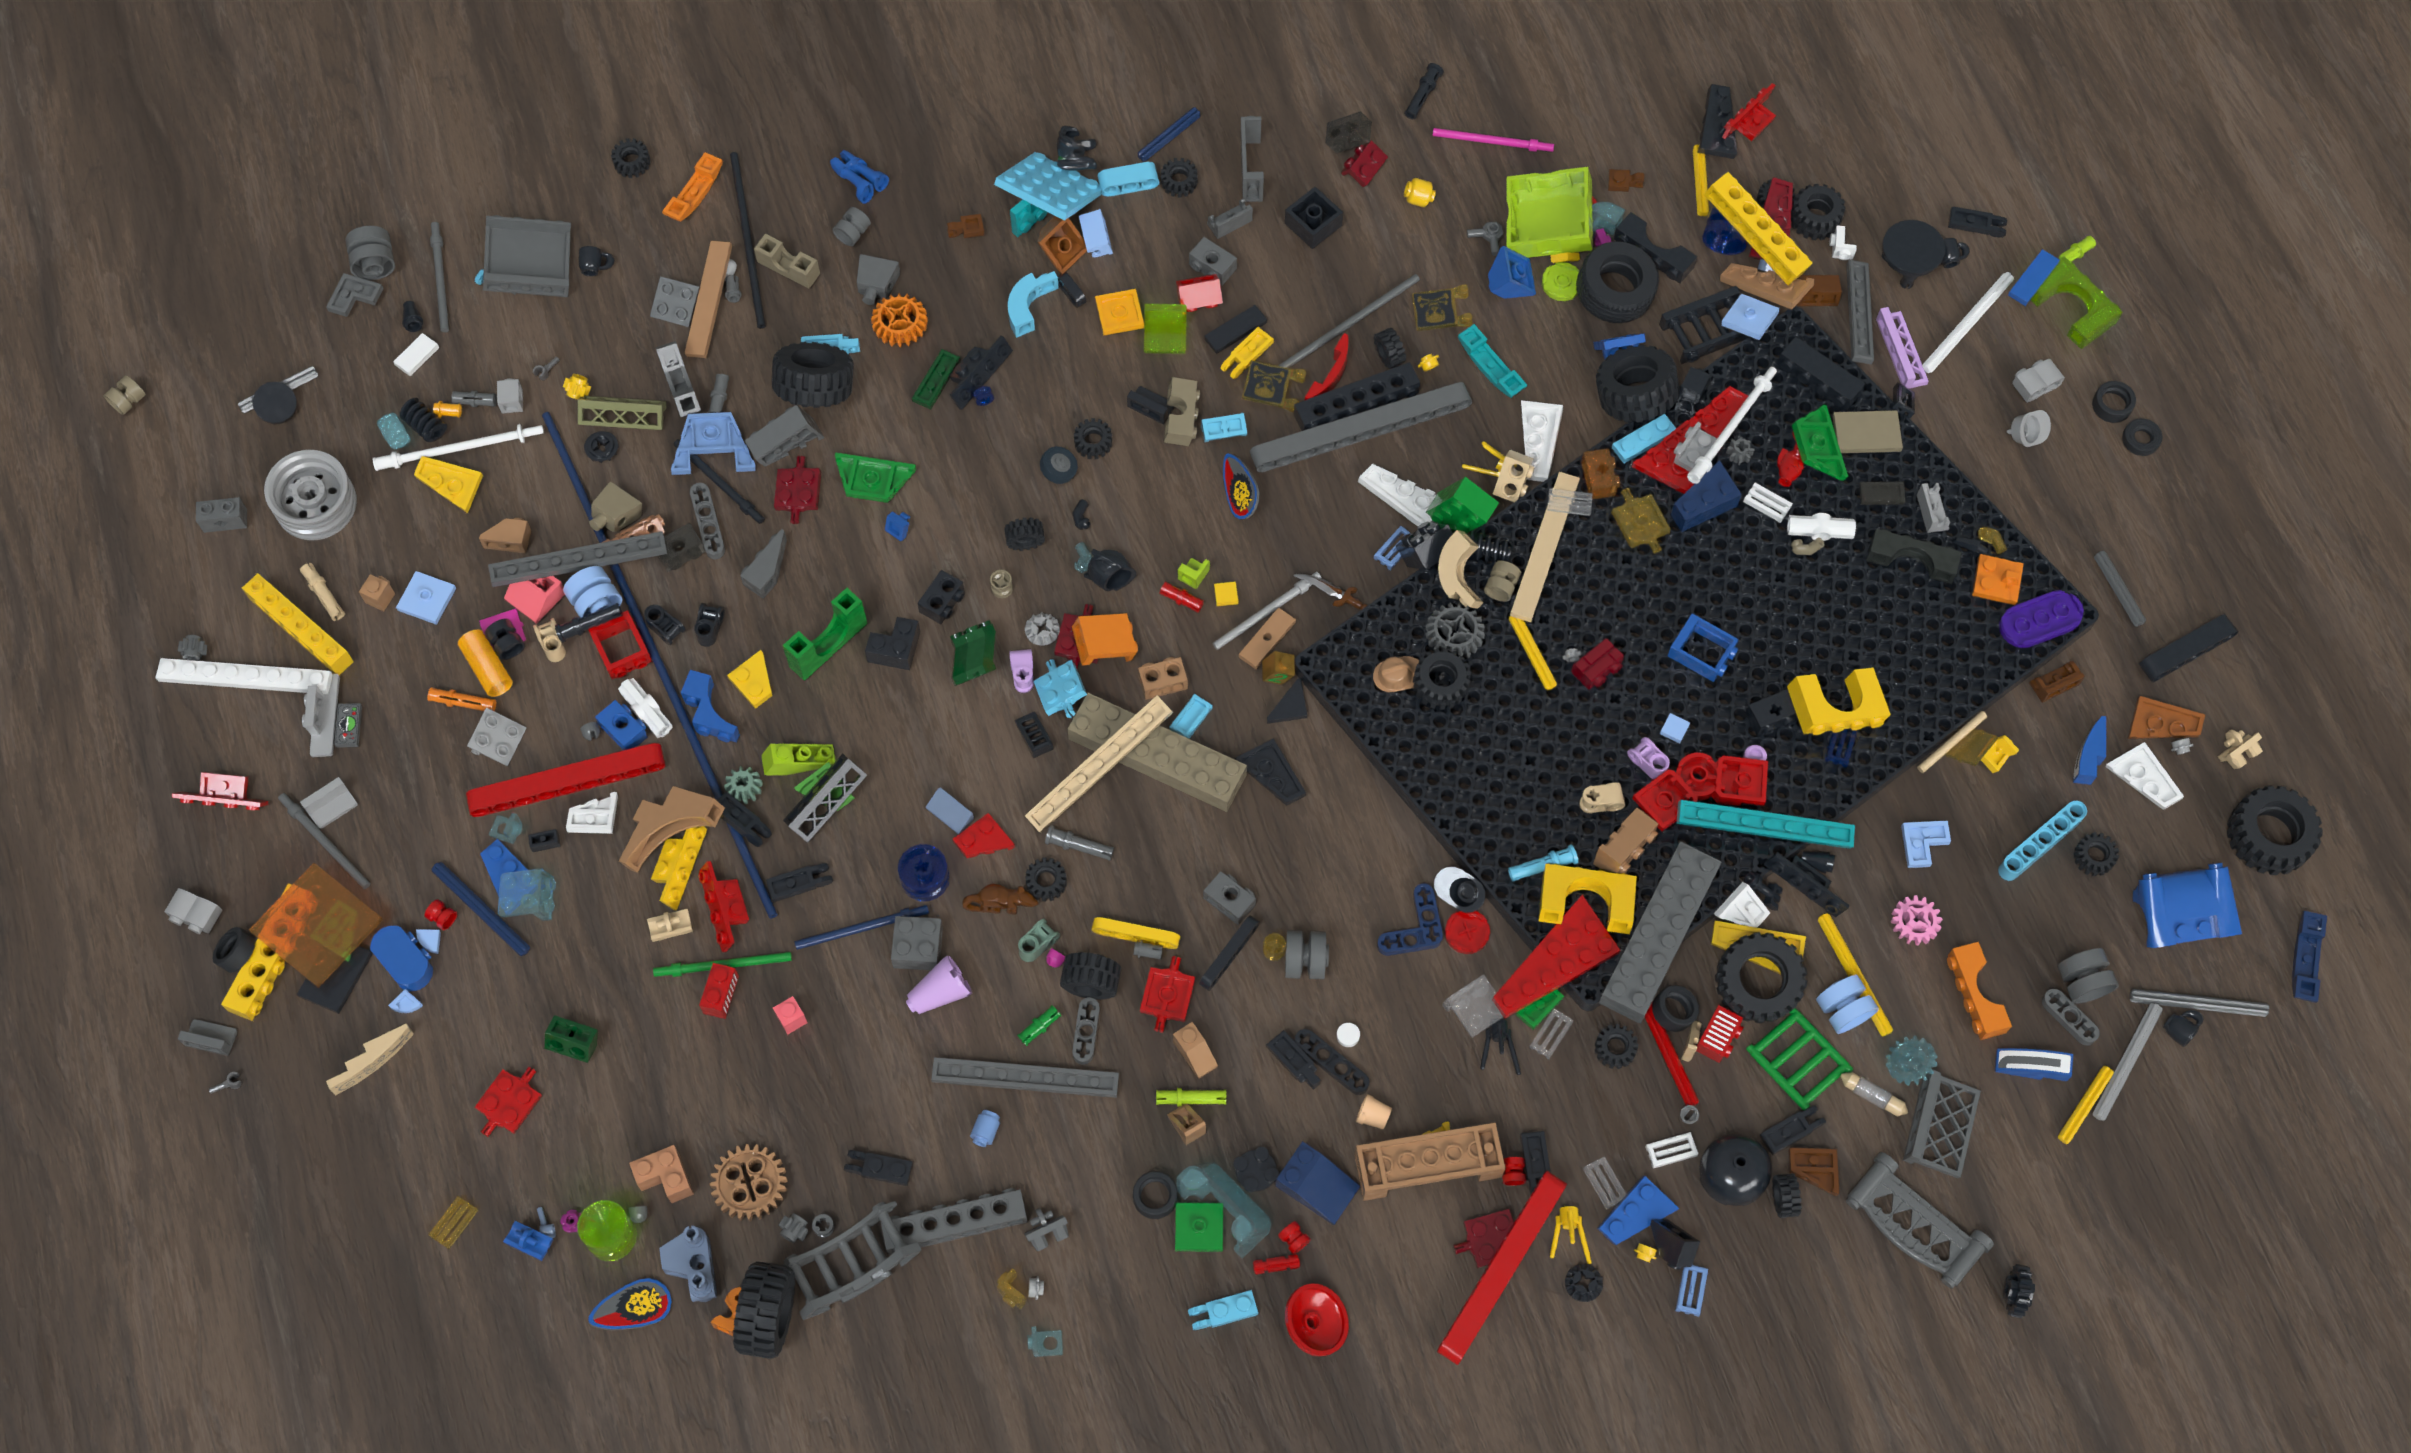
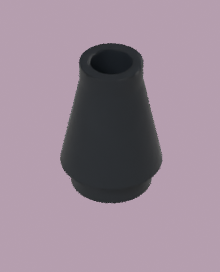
M406 301L403 304L402 325L409 332H417L423 325V319L413 301Z
M1803 851L1801 859L1814 869L1826 874V872L1832 873L1835 855L1830 854V852Z

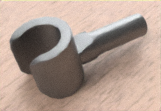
M555 357L544 367L541 365L535 366L533 374L537 376L542 372L539 378L540 380H546L548 378V371L560 361L559 358Z
M229 1073L226 1081L209 1088V1092L212 1094L228 1087L232 1089L240 1088L241 1081L231 1082L234 1078L239 1077V1073Z

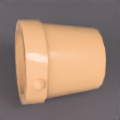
M1366 1094L1356 1122L1384 1129L1392 1108L1375 1099L1374 1096Z

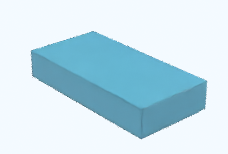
M1194 694L1169 726V730L1190 739L1212 710L1213 705Z

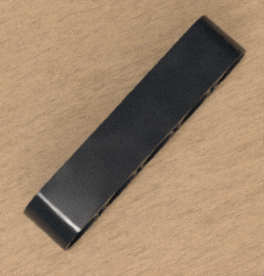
M2223 614L2146 657L2139 663V666L2152 683L2232 639L2239 631L2226 614Z

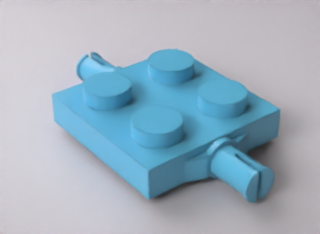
M1050 659L1046 662L1049 672L1034 680V684L1048 716L1057 711L1064 710L1066 717L1072 718V716H1075L1072 705L1077 700L1086 696L1087 693L1072 660L1057 667L1055 660Z

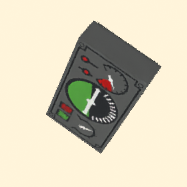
M360 703L338 704L334 742L336 748L359 747L362 705Z

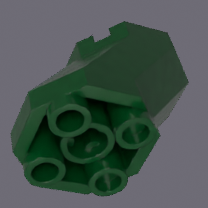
M990 620L965 629L963 634L961 631L950 636L954 648L951 675L954 686L996 669L993 662L996 631Z

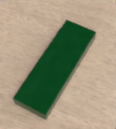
M941 349L914 393L912 402L931 410L949 381V375L961 361L960 357Z

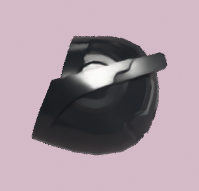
M1093 549L1091 554L1094 556L1088 564V572L1084 574L1085 578L1092 580L1104 591H1118L1136 577V571L1129 561L1118 551L1110 549L1102 551Z

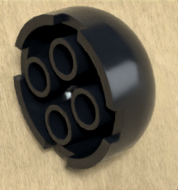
M1742 1134L1723 1135L1715 1139L1704 1151L1699 1166L1700 1181L1705 1191L1715 1201L1723 1205L1746 1206L1758 1200L1767 1189L1772 1175L1771 1160L1764 1147L1755 1139ZM1741 1161L1744 1162V1166H1739L1738 1164H1740Z

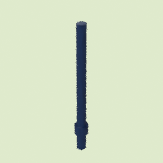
M927 905L910 910L909 908L901 909L899 913L794 941L797 950L893 924L895 923V916L919 917L929 914Z

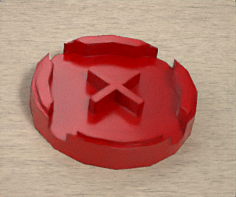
M1478 911L1472 913L1455 912L1447 920L1444 931L1445 938L1449 946L1455 951L1463 954H1473L1482 950L1488 943L1490 926L1486 918Z

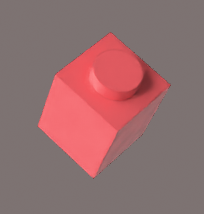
M793 996L773 1007L776 1017L787 1035L807 1024L805 1015Z

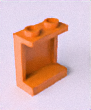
M1127 613L1079 616L1072 626L1082 665H1090L1094 659L1125 657L1126 662L1133 659L1138 651L1137 642L1134 641L1132 634V623L1129 621Z

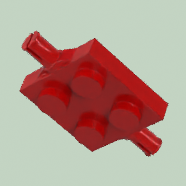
M1172 956L1169 969L1150 967L1140 1007V1013L1153 1015L1157 1018L1154 1031L1158 1032L1159 1030L1160 1033L1164 1032L1166 1020L1185 1022L1194 987L1195 977L1178 971L1181 958L1177 957L1176 960V956Z
M528 1067L521 1078L513 1076L502 1069L475 1106V1109L484 1114L489 1120L480 1131L483 1135L489 1137L496 1126L505 1128L512 1134L517 1131L542 1097L539 1092L529 1085V1081L536 1073L534 1069Z

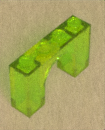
M2063 256L2059 259L2058 265L2038 289L2031 301L2038 307L2053 295L2064 292L2081 298L2086 304L2088 313L2071 326L2067 336L2082 350L2114 326L2123 312L2086 275H2083L2073 262Z

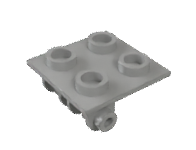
M486 708L467 747L471 748V752L475 755H480L481 753L508 766L526 727Z

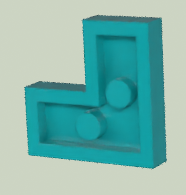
M1021 200L1010 209L1012 233L1016 237L1027 233L1037 221H1041L1046 217L1047 211L1033 204L1031 205V203L1025 200Z

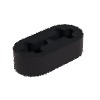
M1067 272L1058 276L1060 289L1076 308L1087 302L1085 295Z

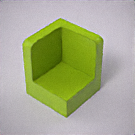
M1191 558L1187 565L1182 563L1178 569V580L1197 589L1210 570V561L1205 559L1203 563H1200Z

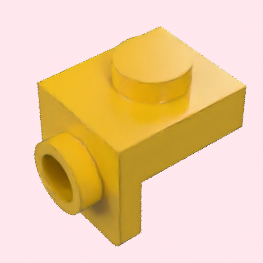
M2003 735L1990 740L1978 758L1992 773H1995L2001 769L2008 757L2017 754L2019 749L2013 744L2012 740Z

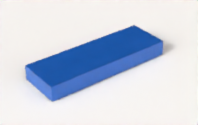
M2042 249L2010 290L2008 296L2026 306L2060 260Z

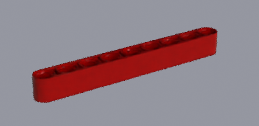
M658 743L627 749L469 790L466 793L469 814L472 817H481L657 772L664 769L666 764L662 747Z
M1549 1171L1544 1173L1437 1350L1439 1354L1456 1365L1460 1363L1566 1188V1182Z

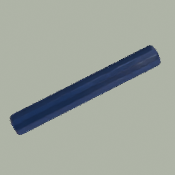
M1195 107L1191 108L1137 153L1138 158L1142 162L1148 160L1200 117V111Z

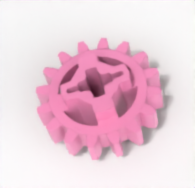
M1917 895L1913 897L1912 901L1905 897L1903 903L1898 902L1896 905L1897 909H1894L1892 915L1895 917L1892 918L1891 923L1896 924L1893 929L1894 932L1900 931L1899 939L1905 936L1908 944L1915 940L1917 946L1921 943V940L1927 944L1930 938L1935 939L1937 936L1936 932H1939L1941 926L1938 924L1941 923L1942 918L1937 917L1940 910L1932 908L1934 902L1927 904L1926 897L1918 901Z

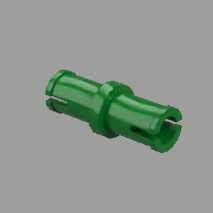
M1051 1005L1038 1018L1032 1019V1023L1017 1035L1018 1038L1021 1039L1025 1046H1028L1039 1034H1044L1047 1031L1046 1028L1060 1018L1061 1014Z

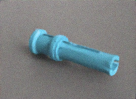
M1571 844L1566 849L1557 852L1554 850L1550 851L1547 856L1509 867L1508 872L1512 882L1543 872L1545 864L1565 866L1573 863L1576 865L1578 864V857Z

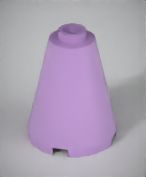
M946 956L907 994L908 1000H906V1003L912 1012L917 1011L921 1014L968 997L972 994V990L967 980H964L961 974L963 973L950 956Z

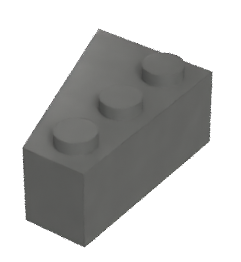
M798 405L788 408L778 418L769 421L761 430L753 432L745 442L756 461L765 467L788 456V451L798 446L800 449L807 447L806 442L815 438L821 440L825 437L815 420Z

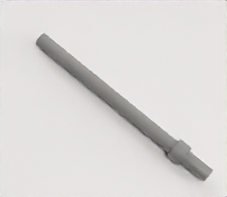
M1318 572L1311 575L1321 578ZM1301 579L1294 584L1295 587L1213 642V646L1216 650L1220 649L1277 610L1278 607H1281L1298 594L1302 595L1307 592L1313 584Z

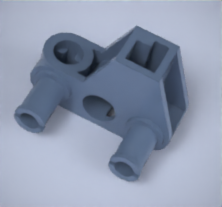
M688 1226L682 1234L659 1248L662 1270L667 1275L688 1279L692 1302H708L717 1297L710 1240L701 1228L695 1226L689 1228ZM700 1264H704L702 1269H698Z

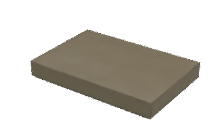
M1898 411L1834 412V431L1841 453L1902 451Z

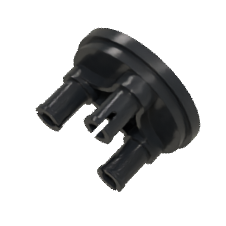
M1904 220L1894 224L1887 230L1882 241V258L1893 270L1903 275L1900 285L1904 289H1906L1907 284H1909L1908 289L1912 288L1915 279L1929 274L1938 268L1945 255V243L1941 234L1933 226L1918 220Z

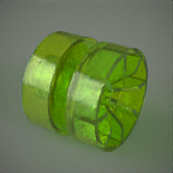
M602 1200L592 1203L582 1212L578 1220L577 1229L580 1239L590 1252L600 1260L615 1261L621 1259L632 1250L635 1244L637 1234L634 1223L624 1209L613 1201Z

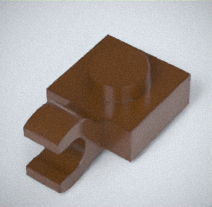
M1609 169L1608 191L1629 192V187L1643 188L1644 173L1638 172L1630 175V170Z
M981 214L960 216L961 222L947 223L949 238L957 237L961 233H963L964 238L984 235Z

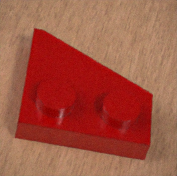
M989 813L953 838L954 844L966 858L977 857L980 854H992L996 850L1006 848L1012 850L1015 848L1014 843Z

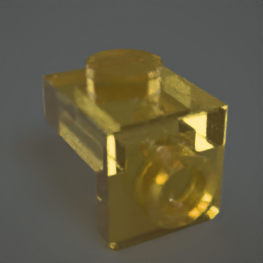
M1011 1269L1009 1273L1005 1271L997 1281L999 1284L997 1289L1004 1296L1002 1300L1012 1308L1016 1305L1021 1309L1027 1301L1024 1295L1011 1286V1283L1017 1277L1016 1271Z

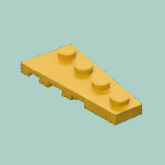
M1714 921L1711 945L1726 951L1730 945L1745 935L1750 936L1757 932L1763 935L1772 933L1774 934L1773 937L1779 938L1781 936L1785 938V943L1789 946L1793 944L1797 948L1795 950L1797 955H1802L1803 957L1806 936ZM1754 957L1748 960L1781 975L1778 967L1769 959Z

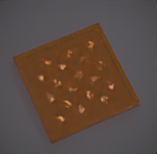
M313 863L261 916L249 931L319 988L383 919L317 864Z

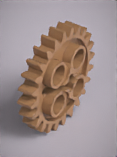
M746 1144L744 1151H741L740 1147L736 1146L735 1154L728 1150L729 1158L720 1157L723 1164L714 1165L718 1173L711 1174V1177L716 1180L710 1183V1187L716 1189L711 1195L713 1198H717L715 1201L717 1206L723 1204L721 1208L723 1213L730 1209V1218H733L737 1213L739 1221L743 1220L744 1215H747L748 1220L752 1221L753 1215L756 1214L760 1220L761 1212L764 1211L770 1215L769 1207L772 1206L777 1209L775 1201H783V1197L779 1193L787 1191L786 1187L781 1185L788 1182L787 1177L781 1176L786 1173L785 1168H779L783 1163L780 1159L775 1160L776 1154L774 1152L768 1155L769 1150L767 1147L760 1152L757 1144L753 1150ZM743 1163L746 1164L747 1173L751 1179V1186L756 1197L755 1202L752 1201L750 1191L746 1185L747 1181L741 1167ZM757 1163L763 1165L760 1171H751L753 1165ZM733 1171L740 1172V1175L737 1179H728L730 1173H732ZM762 1185L769 1186V1190L765 1194L758 1193V1189ZM739 1193H746L747 1196L744 1201H735Z

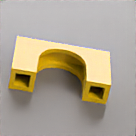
M1874 668L1854 670L1845 679L1853 704V709L1850 712L1837 710L1826 701L1816 674L1796 676L1787 688L1803 734L1813 733V735H1819L1825 731L1837 733L1850 728L1852 730H1859L1867 726H1871V728L1882 726L1891 714Z
M1545 864L1538 921L1562 924L1566 897L1577 890H1590L1599 894L1608 905L1607 931L1630 934L1634 920L1637 876L1624 873H1609L1603 870H1588L1581 867H1567L1559 864Z

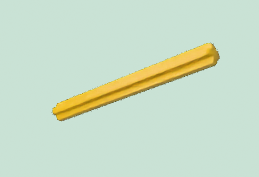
M1828 913L1821 915L1818 918V922L1848 977L1858 975L1866 987V990L1859 997L1870 995L1879 1008L1878 1012L1871 1017L1882 1037L1892 1033L1893 1028L1833 919Z

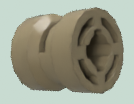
M996 570L992 573L990 584L994 596L1006 598L1011 595L1013 585L1010 573L1006 570Z

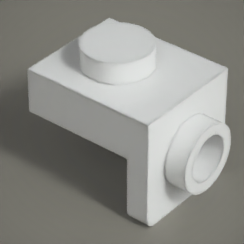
M1837 226L1834 234L1831 233L1829 246H1832V258L1852 260L1857 246L1845 244V226Z

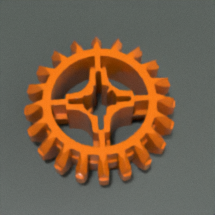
M898 293L897 297H893L890 294V299L883 298L882 304L877 303L876 309H873L872 328L878 339L882 338L884 344L889 342L892 347L895 343H898V346L901 347L902 343H906L909 346L911 340L916 343L917 337H922L923 331H926V324L928 322L927 312L923 308L921 301L917 302L915 297L910 299L908 294L901 297L900 293ZM911 314L916 317L914 323L910 320ZM885 318L889 320L888 327L883 323Z

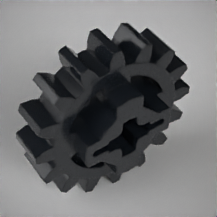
M2016 1264L2013 1266L2012 1271H2010V1275L2006 1277L2003 1298L2007 1303L2006 1310H2008V1315L2011 1317L2022 1318V1316H2025V1311H2028V1307L2032 1305L2035 1284L2032 1283L2030 1267Z

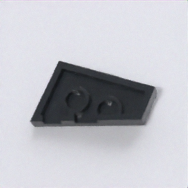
M1274 739L1235 758V760L1247 765V772L1286 806L1306 796V791Z

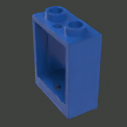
M1691 614L1670 647L1668 657L1714 682L1717 676L1722 677L1728 667L1725 664L1727 660H1733L1738 651V648H1736L1738 639L1700 617ZM1693 631L1726 649L1715 668L1682 650Z

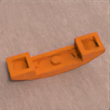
M705 152L695 165L693 176L678 197L671 198L662 213L680 222L686 219L707 195L720 171L723 160Z

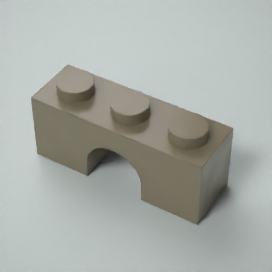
M767 234L762 237L754 248L758 263L808 289L820 275L818 260L802 252H799L796 257L791 255L784 248L783 242Z
M1172 377L1168 387L1167 406L1178 408L1182 414H1169L1165 423L1164 443L1189 446L1191 440L1196 438L1197 427L1194 426V420H1197L1198 408H1195V403L1198 402L1200 390L1197 389V381Z

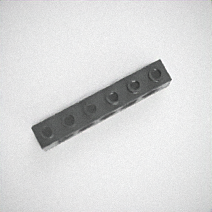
M1015 1188L1002 1191V1194L995 1196L984 1194L974 1201H969V1199L959 1200L953 1206L938 1205L927 1212L916 1210L910 1212L909 1216L902 1218L900 1216L890 1217L903 1242L908 1245L918 1242L920 1248L1028 1222L1021 1190H1016ZM998 1205H1005L1007 1207L1006 1211L1002 1214L995 1213L994 1209ZM975 1210H981L984 1213L980 1219H973L971 1214ZM951 1216H959V1223L955 1225L948 1223V1219ZM935 1221L937 1226L933 1230H926V1223ZM881 1222L888 1255H892L895 1252V1246ZM907 1226L914 1228L913 1233L909 1236L901 1234L903 1228Z

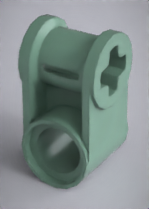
M1041 919L1019 940L1018 950L1020 958L1025 962L1036 960L1045 950L1057 942L1060 933L1058 931L1054 932L1047 925V921ZM1030 945L1034 947V950L1028 952L1023 950V948Z

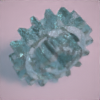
M1914 1036L1912 1041H1909L1907 1037H1904V1043L1901 1044L1899 1041H1896L1897 1047L1889 1048L1892 1055H1886L1888 1063L1885 1065L1891 1077L1895 1078L1898 1083L1904 1080L1908 1086L1911 1081L1918 1085L1920 1078L1926 1081V1074L1934 1073L1931 1067L1937 1066L1935 1059L1938 1057L1931 1043H1927L1924 1038L1919 1041Z

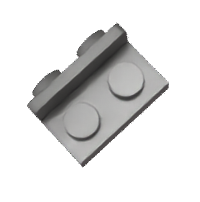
M1697 422L1694 428L1689 427L1684 436L1686 440L1684 443L1679 442L1674 450V454H1676L1674 463L1689 472L1695 466L1696 459L1700 456L1704 457L1717 440V438L1700 429L1702 425L1700 422Z

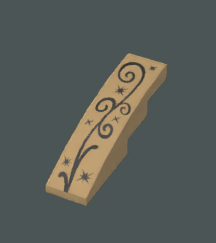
M404 1024L364 1043L363 1046L366 1052L345 1062L348 1071L326 1081L329 1089L335 1095H338L378 1070L413 1036L411 1028Z

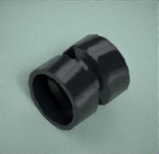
M504 618L495 621L485 631L486 637L494 645V650L501 660L511 659L520 654L525 648V643L520 635L516 633V629L509 619Z

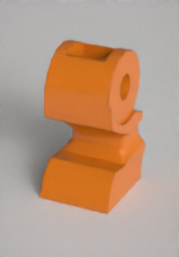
M741 1287L732 1289L725 1298V1303L732 1312L731 1317L725 1318L719 1315L711 1321L713 1328L733 1336L736 1306Z

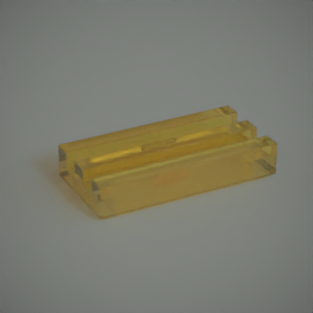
M457 1196L428 1235L447 1249H450L478 1212V1209ZM466 1209H468L469 1212L465 1215V1217L462 1219V1221L459 1223V1225L456 1227V1229L453 1231V1233L450 1235L447 1241H445L444 1238L447 1236L450 1230L456 1225V1223L463 1215V1213L466 1211ZM456 1212V1214L453 1216V1218L450 1220V1222L447 1224V1226L444 1228L441 1234L437 1236L443 1229V1227L446 1225V1223L449 1221V1219L452 1217V1215Z

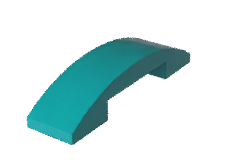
M1475 324L1458 335V339L1475 365L1501 392L1512 398L1527 387V384L1515 370L1510 371L1486 343L1487 338Z

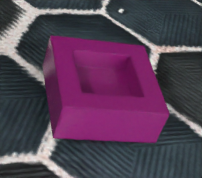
M1604 228L1595 231L1593 242L1595 247L1611 242V238L1609 235H1606Z

